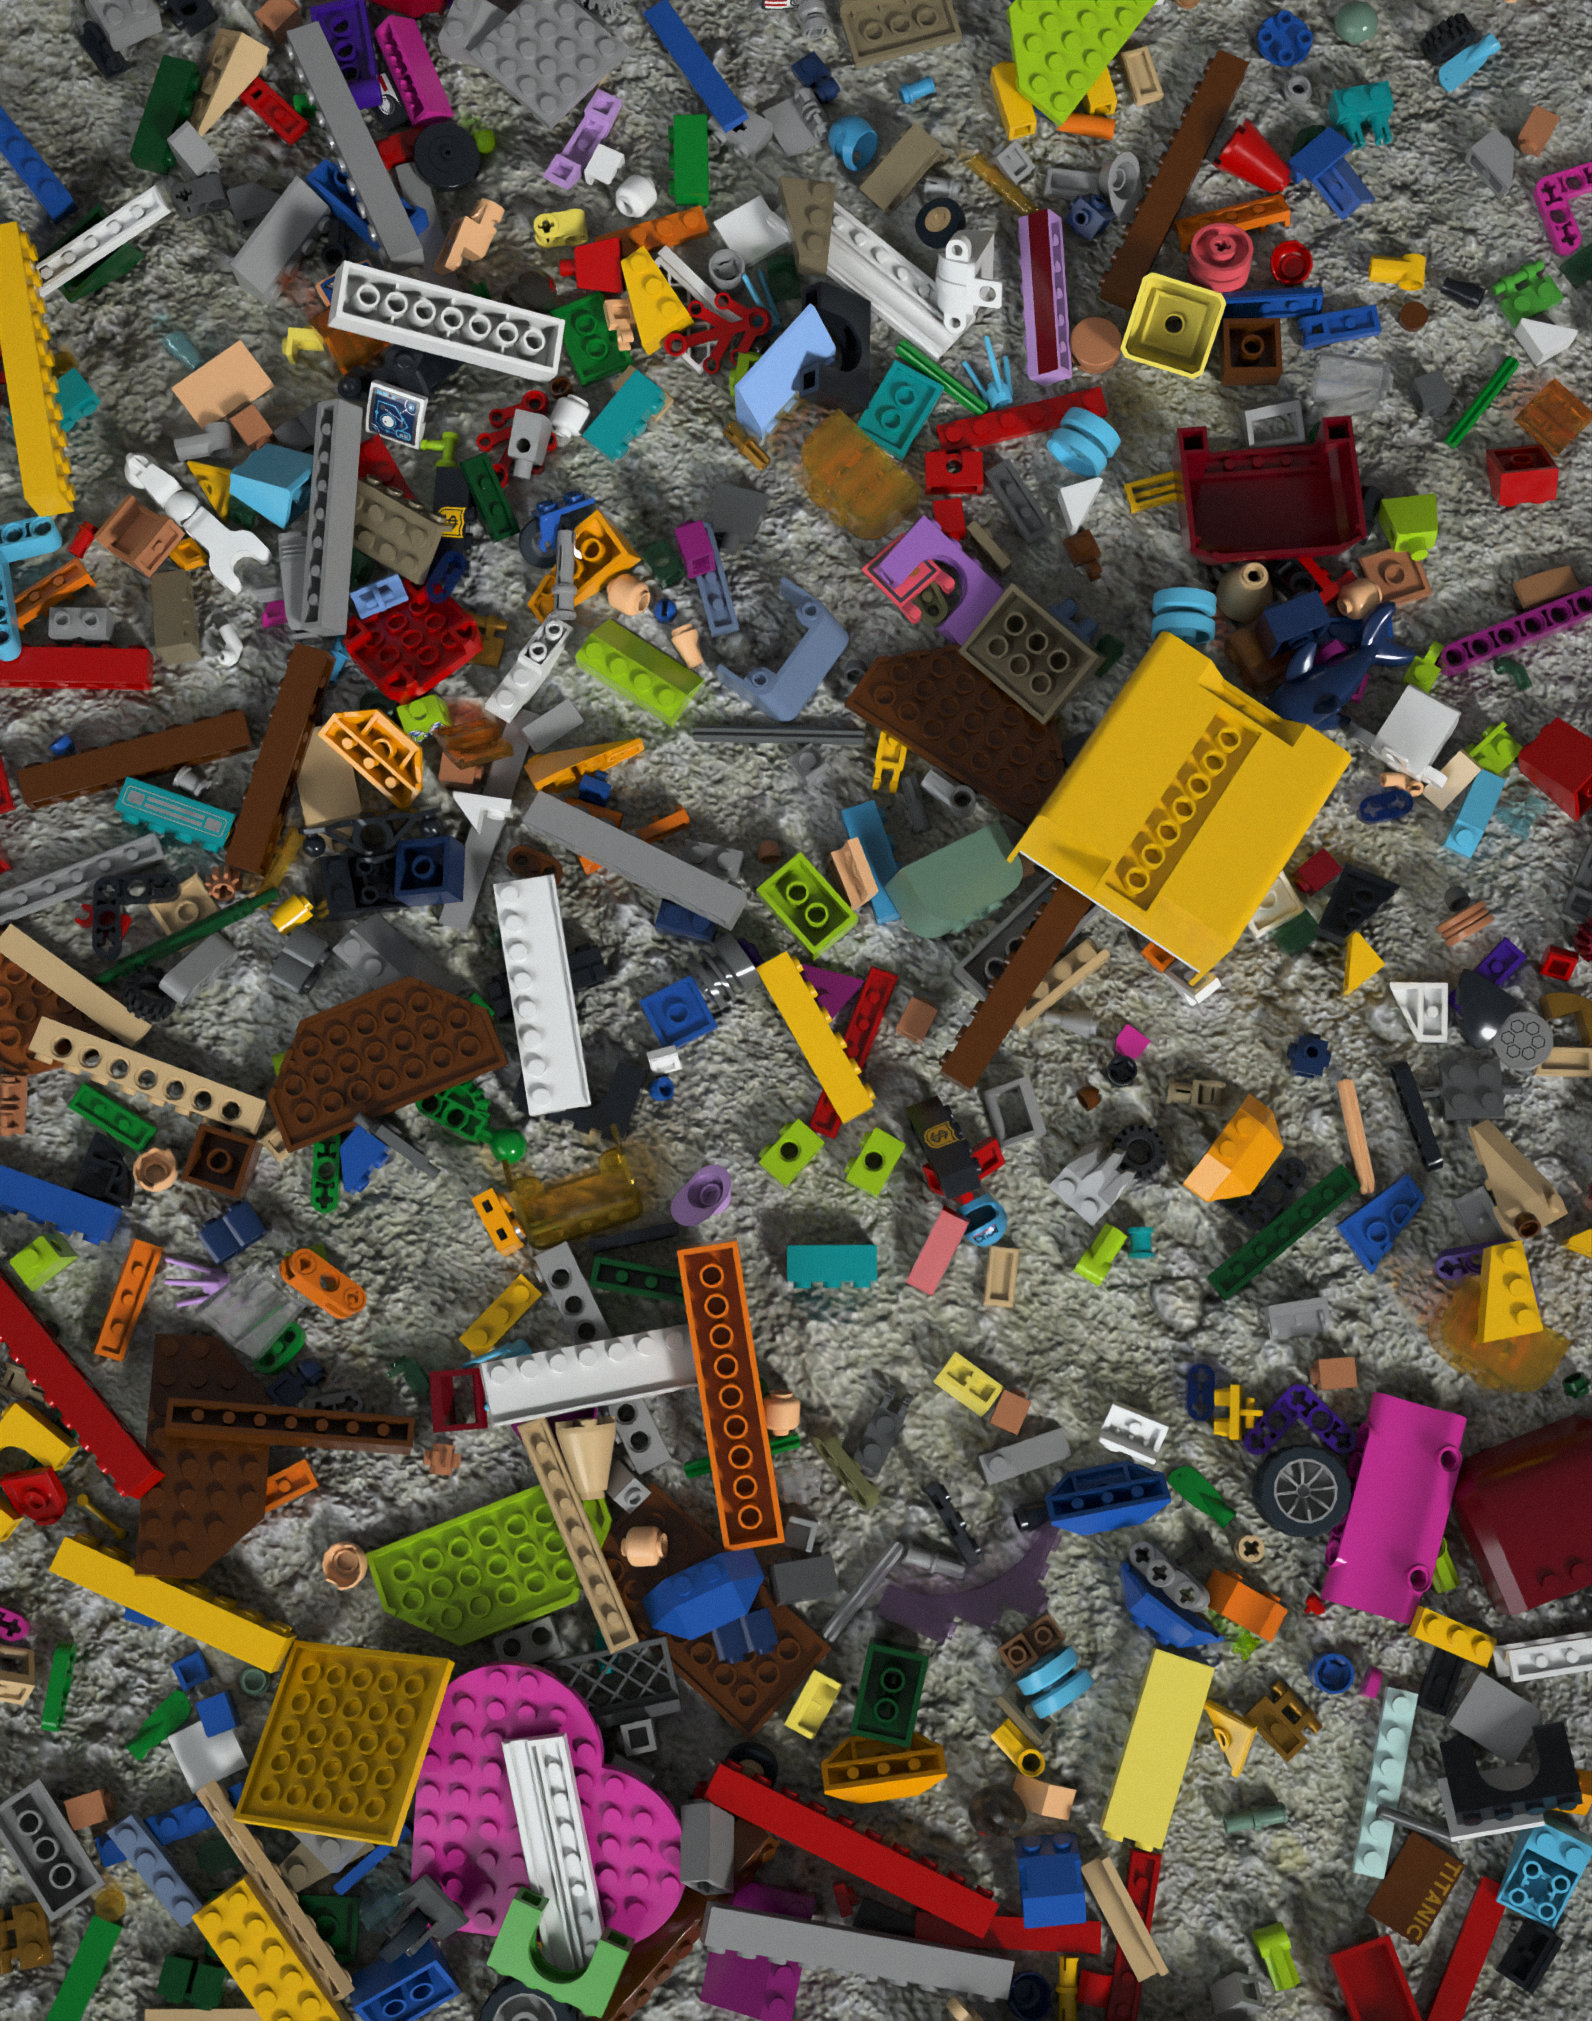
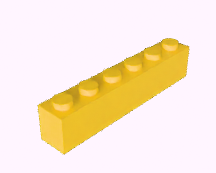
M785 951L756 968L758 974L842 1123L846 1124L875 1108L872 1102L876 1099L873 1090L868 1083L862 1085L857 1075L862 1073L854 1057L848 1060L843 1049L847 1045L840 1032L838 1031L833 1034L828 1025L833 1020L825 1006L819 1008L814 998L818 994L811 981L809 980L805 983L799 974L804 969L796 955L790 957L788 952Z

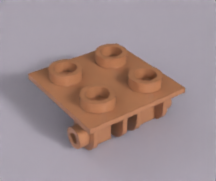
M0 1074L1 1136H12V1134L25 1135L28 1076Z

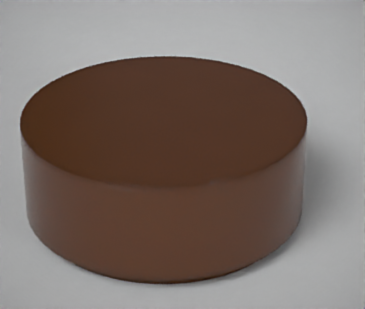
M1413 301L1405 304L1398 316L1400 326L1409 332L1421 330L1428 320V310L1419 302Z

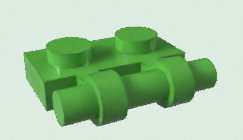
M1540 259L1521 265L1518 271L1511 275L1505 274L1498 278L1497 283L1490 286L1494 296L1502 292L1506 296V299L1501 301L1499 307L1513 328L1517 327L1521 318L1532 319L1561 303L1564 299V296L1550 275L1539 280L1536 273L1544 269V264ZM1524 280L1528 287L1518 292L1515 285Z

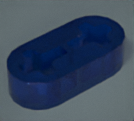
M449 551L445 553L428 579L425 594L431 602L436 604L446 602L464 575L467 563L465 557L460 552ZM453 560H457V567L459 569H453L452 573L448 575L446 573L449 566L447 562L451 563ZM443 579L446 581L443 591L446 593L434 594V587L432 585L438 586Z
M1394 790L1369 796L1358 805L1357 816L1361 822L1367 825L1399 819L1410 812L1414 804L1413 798L1405 790ZM1396 797L1406 803L1402 811H1400L1398 806L1389 808L1388 805L1394 803ZM1368 804L1372 808L1382 807V810L1377 811L1374 817L1370 813L1364 812Z
M1206 1364L1192 1366L1186 1375L1185 1408L1187 1415L1195 1421H1205L1214 1412L1215 1374L1212 1368ZM1199 1369H1203V1374L1208 1375V1380L1202 1384V1391H1198V1381L1193 1380V1374H1197ZM1198 1394H1202V1404L1208 1406V1410L1202 1412L1201 1417L1198 1416L1196 1410H1192V1405L1198 1403Z

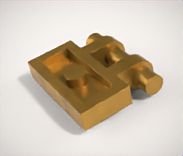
M464 609L468 615L471 613L478 627L486 628L485 635H481L482 651L467 663L499 670L505 640L495 638L497 630L507 632L509 621L499 619L496 615L489 614L487 617Z
M1277 1680L1271 1686V1689L1278 1695V1698L1272 1702L1266 1695H1263L1242 1716L1258 1725L1256 1731L1288 1763L1309 1742L1301 1731L1307 1726L1315 1734L1323 1725L1315 1718L1316 1713L1310 1707L1306 1708L1296 1698L1297 1693L1291 1687L1287 1688L1280 1680ZM1286 1706L1298 1716L1293 1723L1281 1712Z
M39 1901L12 1906L13 1919L5 1920L4 1908H0V1974L13 1971L11 1959L19 1958L21 1970L54 1963L49 1919ZM15 1929L17 1947L9 1948L7 1931Z

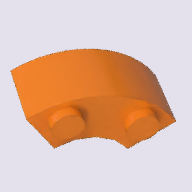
M1214 1568L1205 1585L1210 1595V1603L1207 1607L1272 1643L1288 1612L1286 1608L1279 1605L1281 1599L1264 1590L1263 1594H1260L1242 1583L1244 1579L1242 1576L1229 1569L1224 1574Z

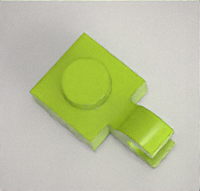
M1433 641L1423 659L1415 656L1400 683L1406 686L1412 684L1429 693L1441 671V668L1434 664L1444 645Z

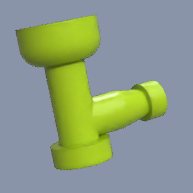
M443 432L442 440H421L420 446L422 451H443L442 459L438 460L435 464V473L437 466L458 468V465L453 461L455 444L459 442V435L457 433Z

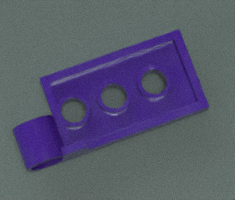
M339 0L309 7L312 22H319L343 76L350 72L357 73L355 79L346 81L358 109L363 110L383 105L366 1ZM341 24L348 25L346 31L341 33L335 32L337 26ZM343 49H353L349 56H339Z

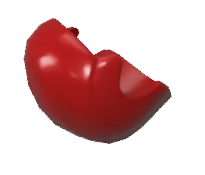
M1298 240L1281 242L1274 248L1270 257V270L1273 277L1286 286L1300 285L1310 276L1313 268L1310 250Z

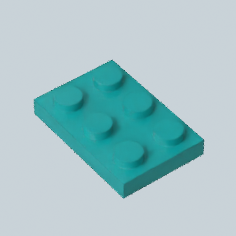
M895 360L871 399L869 409L864 411L855 426L853 435L903 461L942 395L944 386Z

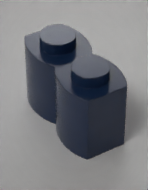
M240 1200L236 1201L226 1208L227 1214L218 1220L215 1217L211 1218L200 1226L202 1231L197 1236L214 1262L219 1266L228 1262L244 1249L270 1233L248 1201L244 1203Z
M769 1606L750 1611L747 1615L711 1631L719 1661L726 1659L728 1665L745 1660L744 1654L756 1651L757 1656L775 1651L774 1645L779 1644V1638Z

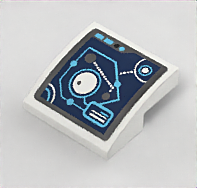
M376 379L373 380L367 404L366 432L374 435L379 434L380 437L419 450L426 422L423 420L428 398Z

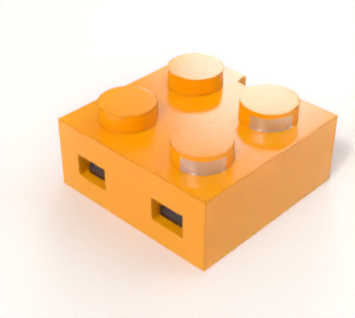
M490 1188L471 1198L497 1251L505 1257L526 1246L523 1238L527 1237L521 1223L516 1218L511 1219L509 1212L513 1211V1208L503 1192L498 1193L493 1188Z

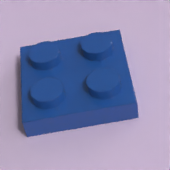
M691 975L639 1001L662 1048L675 1045L676 1049L718 1028Z

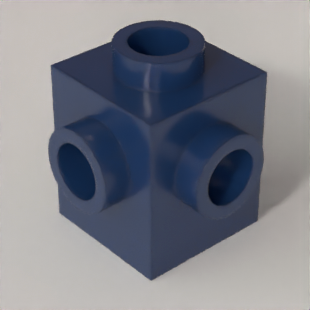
M1088 193L1081 197L1077 196L1068 207L1070 213L1065 220L1071 225V229L1076 234L1092 241L1102 236L1116 213L1106 205V201L1101 196Z
M1304 1033L1303 1036L1299 1035L1294 1040V1043L1290 1042L1286 1059L1291 1060L1288 1074L1314 1080L1322 1077L1324 1067L1328 1068L1331 1059V1050H1327L1329 1041L1321 1040V1036L1318 1034Z

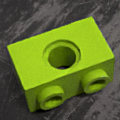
M799 1118L794 1124L788 1121L778 1133L781 1138L774 1145L769 1142L758 1155L761 1157V1160L758 1162L759 1166L784 1189L825 1146V1142ZM791 1144L798 1149V1154L795 1158L786 1159L781 1155V1150L785 1145Z
M875 1127L872 1133L866 1131L858 1145L863 1148L858 1158L852 1156L844 1170L848 1174L846 1182L877 1199L907 1144ZM870 1154H876L881 1158L882 1164L877 1169H871L865 1164V1158Z

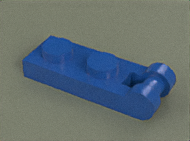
M1376 304L1307 316L1297 321L1298 330L1302 331L1303 335L1301 343L1304 350L1314 349L1321 345L1377 336L1382 331ZM1320 327L1321 333L1314 334L1313 328Z

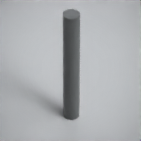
M1379 1805L1376 1809V1816L1456 1846H1460L1463 1841L1452 1842L1449 1829L1383 1805Z

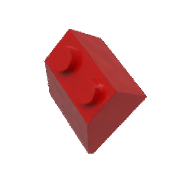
M1543 444L1486 450L1491 493L1499 505L1513 507L1518 503L1542 504L1548 500H1556L1559 468Z

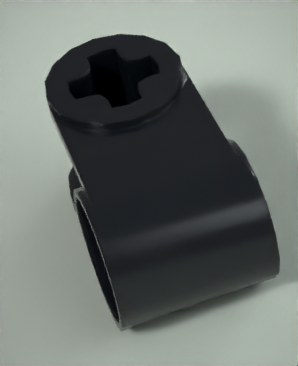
M1297 559L1276 560L1270 566H1264L1272 586L1277 588L1289 601L1293 595L1299 593L1294 588L1296 586L1306 587L1308 593L1314 591V577Z

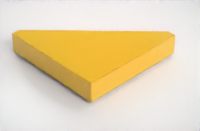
M187 460L189 469L221 521L227 523L234 496L229 493L231 482L229 476L232 470Z
M1207 1699L1203 1708L1209 1714L1214 1726L1213 1732L1222 1752L1225 1751L1231 1765V1774L1237 1778L1241 1775L1258 1725Z

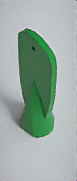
M1183 1466L1174 1470L1167 1479L1168 1484L1196 1509L1214 1518L1220 1528L1223 1529L1237 1514L1233 1508L1225 1504L1215 1488L1194 1468Z
M181 1690L174 1691L148 1717L136 1737L130 1739L125 1744V1747L136 1759L141 1761L150 1748L169 1737L187 1720L191 1713V1704L187 1695Z

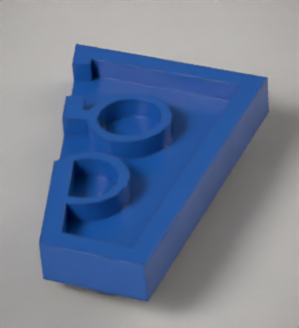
M1404 1174L1335 1225L1368 1274L1372 1275L1378 1267L1377 1264L1384 1254L1388 1253L1391 1249L1393 1241L1402 1228L1407 1226L1425 1200V1197L1410 1175Z

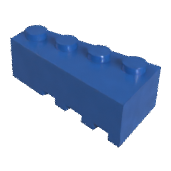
M324 159L305 177L307 185L329 206L332 214L340 221H344L347 227L378 253L377 249L380 246L377 241L372 242L368 233L367 225L370 224L367 218L362 219L356 204L359 200L356 195L351 196L347 187L346 179L349 178L346 172L341 173L338 165ZM399 196L418 237L429 226L426 210L405 202V199Z

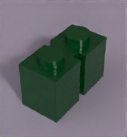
M172 1950L165 1956L156 1993L164 1995L163 1999L168 2002L182 2003L183 1999H187L189 2002L194 2003L195 2008L211 2011L212 2007L217 2008L223 2002L230 1973L223 1962L205 1958L203 1963L200 1962L198 1964V1956ZM194 1976H195L193 1988H192V1990H191L192 1983H193V1979H194Z

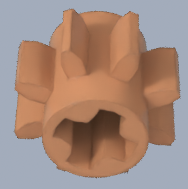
M228 865L214 866L212 875H206L205 885L208 886V895H213L219 901L234 900L236 891H242L243 881L239 880L240 871H234Z
M433 1443L432 1451L425 1450L423 1464L430 1465L429 1473L452 1476V1468L460 1469L461 1454L455 1453L456 1445Z

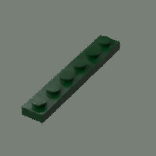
M1340 1164L1205 1279L1218 1295L1226 1301L1361 1186L1346 1168Z

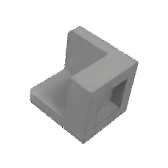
M789 1515L784 1534L785 1542L782 1545L811 1553L819 1522Z
M1235 1971L1210 1986L1214 2013L1217 2017L1230 2021H1240L1263 2008L1256 1977Z

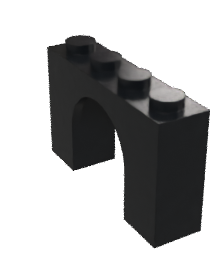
M823 281L802 289L801 313L810 303L815 307L824 326L833 332L840 344L842 365L840 370L825 364L817 363L800 370L799 398L848 416L869 409L871 301Z
M618 1062L608 1093L598 1105L586 1110L566 1109L565 1111L542 1114L545 1115L544 1120L561 1126L562 1121L572 1124L573 1130L589 1135L590 1130L600 1133V1139L617 1144L618 1140L625 1142L648 1077L647 1071ZM521 1071L511 1102L513 1105L518 1106L517 1112L530 1116L523 1072Z
M1563 1721L1532 1726L1534 1742L1540 1762L1539 1771L1529 1785L1513 1791L1494 1788L1481 1777L1476 1766L1470 1737L1439 1743L1457 1825L1476 1826L1485 1820L1496 1819L1498 1821H1506L1512 1819L1514 1815L1527 1813L1528 1815L1535 1816L1549 1809L1570 1810L1578 1804H1583L1581 1788Z

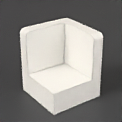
M599 143L584 170L586 183L592 185L594 180L597 179L603 183L610 184L615 174L621 176L626 168L624 154Z

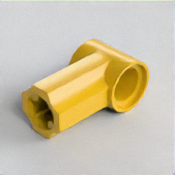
M1413 253L1403 255L1401 258L1372 255L1368 268V281L1399 284L1401 289L1408 291L1420 290L1424 287L1426 257Z
M1010 1718L1005 1720L990 1735V1738L1011 1759L1022 1774L1028 1777H1036L1042 1773L1045 1767L1042 1752L1033 1745ZM1029 1753L1036 1754L1040 1759L1038 1768L1031 1771L1022 1765L1024 1756Z

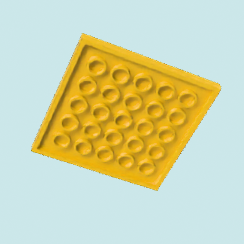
M294 1640L233 1819L239 1823L397 1847L455 1663L449 1658Z

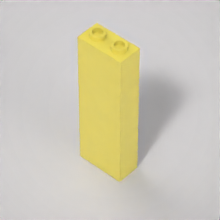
M1152 1647L1099 1827L1106 1831V1837L1119 1842H1123L1124 1837L1134 1840L1135 1847L1152 1852L1153 1847L1162 1850L1215 1670L1214 1667Z

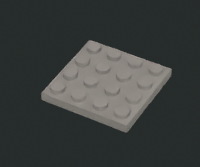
M523 0L469 55L472 61L551 130L628 55V50L573 0Z

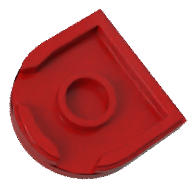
M52 1466L5 1473L0 1478V1483L14 1509L21 1516L25 1514L35 1520L37 1525L48 1526L55 1524L67 1511L68 1497Z

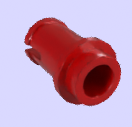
M86 521L82 525L79 524L77 526L80 529L66 549L82 560L95 539L94 535L99 530Z

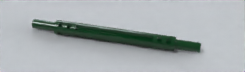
M276 886L252 898L246 897L116 961V965L92 976L91 980L95 985L101 986L121 975L125 977L131 974L132 971H137L139 967H146L255 913V909L281 897Z

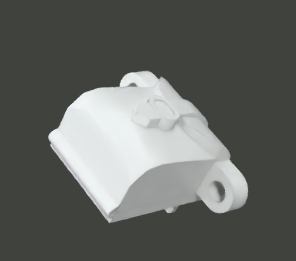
M959 230L948 242L946 253H938V265L936 268L937 305L944 312L945 327L952 333L962 332L969 322V315L974 316L980 306L996 309L1002 306L1003 283L999 280H993L994 233L990 230ZM992 287L995 290L996 297L993 300L984 299ZM953 318H958L960 323L955 322Z
M1409 684L1377 735L1365 729L1357 728L1351 739L1357 745L1368 750L1369 754L1387 763V766L1393 770L1403 772L1419 782L1423 781L1441 790L1448 778L1431 766L1451 737L1462 712L1416 686Z

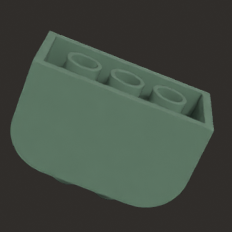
M996 821L902 867L884 888L904 923L913 933L924 938H937L951 931L956 935L967 929L973 921L977 920L979 923L991 917L995 910L1003 906L1002 901L1019 886L1023 876V866L1018 854L1011 863L1006 861L1014 847L999 821Z

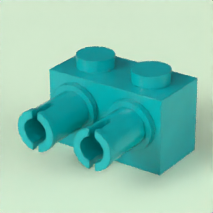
M1388 81L1333 91L1327 106L1332 128L1335 131L1344 130L1346 139L1353 144L1351 151L1354 150V145H1356V150L1366 145L1361 129L1364 126H1372L1375 144L1378 146L1382 144V139L1384 145L1393 140L1388 120L1393 111L1394 103Z

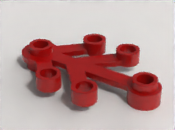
M721 292L715 297L716 307L723 311L729 310L742 318V320L731 323L706 309L700 301H691L687 307L690 316L696 319L701 318L715 326V328L685 337L679 333H672L665 339V350L674 357H680L690 347L719 339L711 355L703 362V369L707 373L716 374L721 368L720 361L734 335L746 331L738 349H734L730 354L731 362L737 366V362L734 361V355L737 352L746 354L756 336L764 335L771 329L772 316L767 309L760 306L748 309L732 300L729 294ZM722 296H726L729 300L725 307H721L718 303L719 298ZM695 304L701 306V312L698 315H694L691 311L692 306ZM757 316H761L764 320L760 327H756L753 324V320ZM675 340H680L682 343V348L678 351L672 348ZM710 360H715L717 363V367L713 371L707 369V363Z
M531 390L522 397L521 403L504 409H493L489 413L490 424L494 428H502L506 424L507 419L514 418L516 409L545 416L549 410V399L545 393L539 390ZM533 402L541 404L537 409H533L530 406ZM501 415L503 418L501 421L495 422L493 417ZM512 426L490 434H480L476 439L478 449L481 452H490L494 445L510 440ZM553 432L550 435L553 442L547 446L546 451H552L557 446V438ZM484 439L490 440V444H489V445H487V446H482V445H480V443H481L482 440H484ZM509 443L499 463L492 465L496 475L503 476V480L500 482L502 488L506 487L509 482L508 470L514 460L508 456ZM530 445L525 448V452L529 451ZM544 462L540 468H532L531 474H542L545 470Z

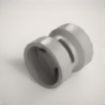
M808 0L799 5L798 14L799 19L803 21L801 25L803 37L814 40L826 36L830 28L828 20L824 17L826 14L824 2L821 0Z

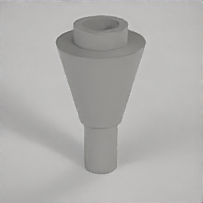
M1046 1010L1044 1015V1022L1062 1025V1027L1088 1040L1091 1034L1096 1035L1098 1031L1099 1018L1095 1017V1011L1065 1012L1063 1014Z

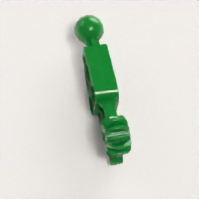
M474 1079L431 1096L438 1099V1106L433 1111L428 1112L425 1109V1103L431 1097L416 1102L418 1111L427 1118L477 1145L481 1141L488 1144L493 1157L500 1163L506 1165L514 1164L520 1161L526 1154L527 1139L520 1130L513 1127L497 1130L490 1126V1113H488V1107L491 1104L490 1099L485 1098V1090L478 1088L475 1085L476 1081ZM456 1111H463L464 1119L462 1123L452 1125L450 1122L451 1115Z

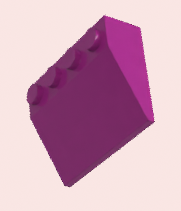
M753 1880L737 1893L732 1905L812 1919L816 1893ZM726 1949L725 1954L709 1952L700 2001L763 2021H792L802 1968L798 1966L799 1962L787 1960L786 1965L769 1962L768 1957L756 1955V1959H747L738 1956V1951Z

